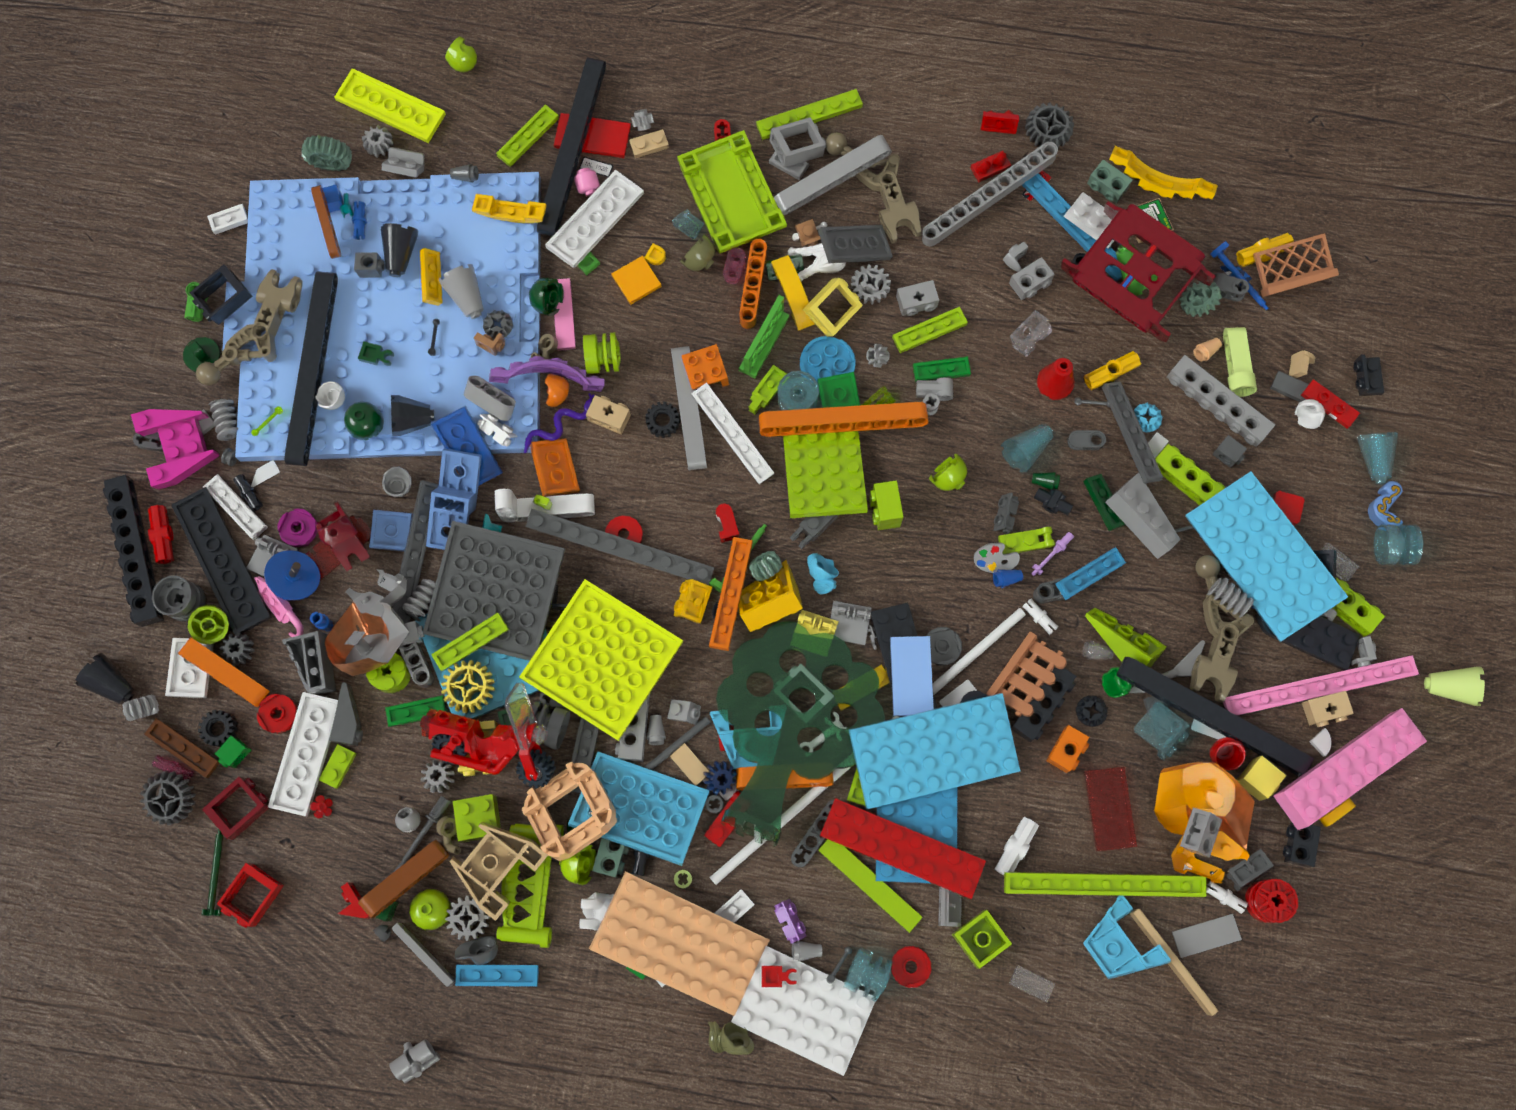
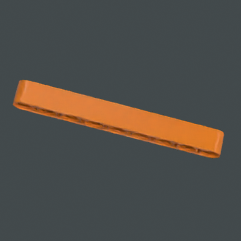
M923 402L767 411L759 415L760 434L765 437L923 427L929 422L927 406Z

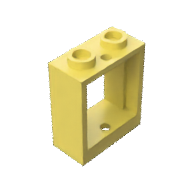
M834 278L805 306L803 311L828 337L834 336L863 304L859 301V296L850 291L845 280ZM837 288L852 306L833 325L818 306Z

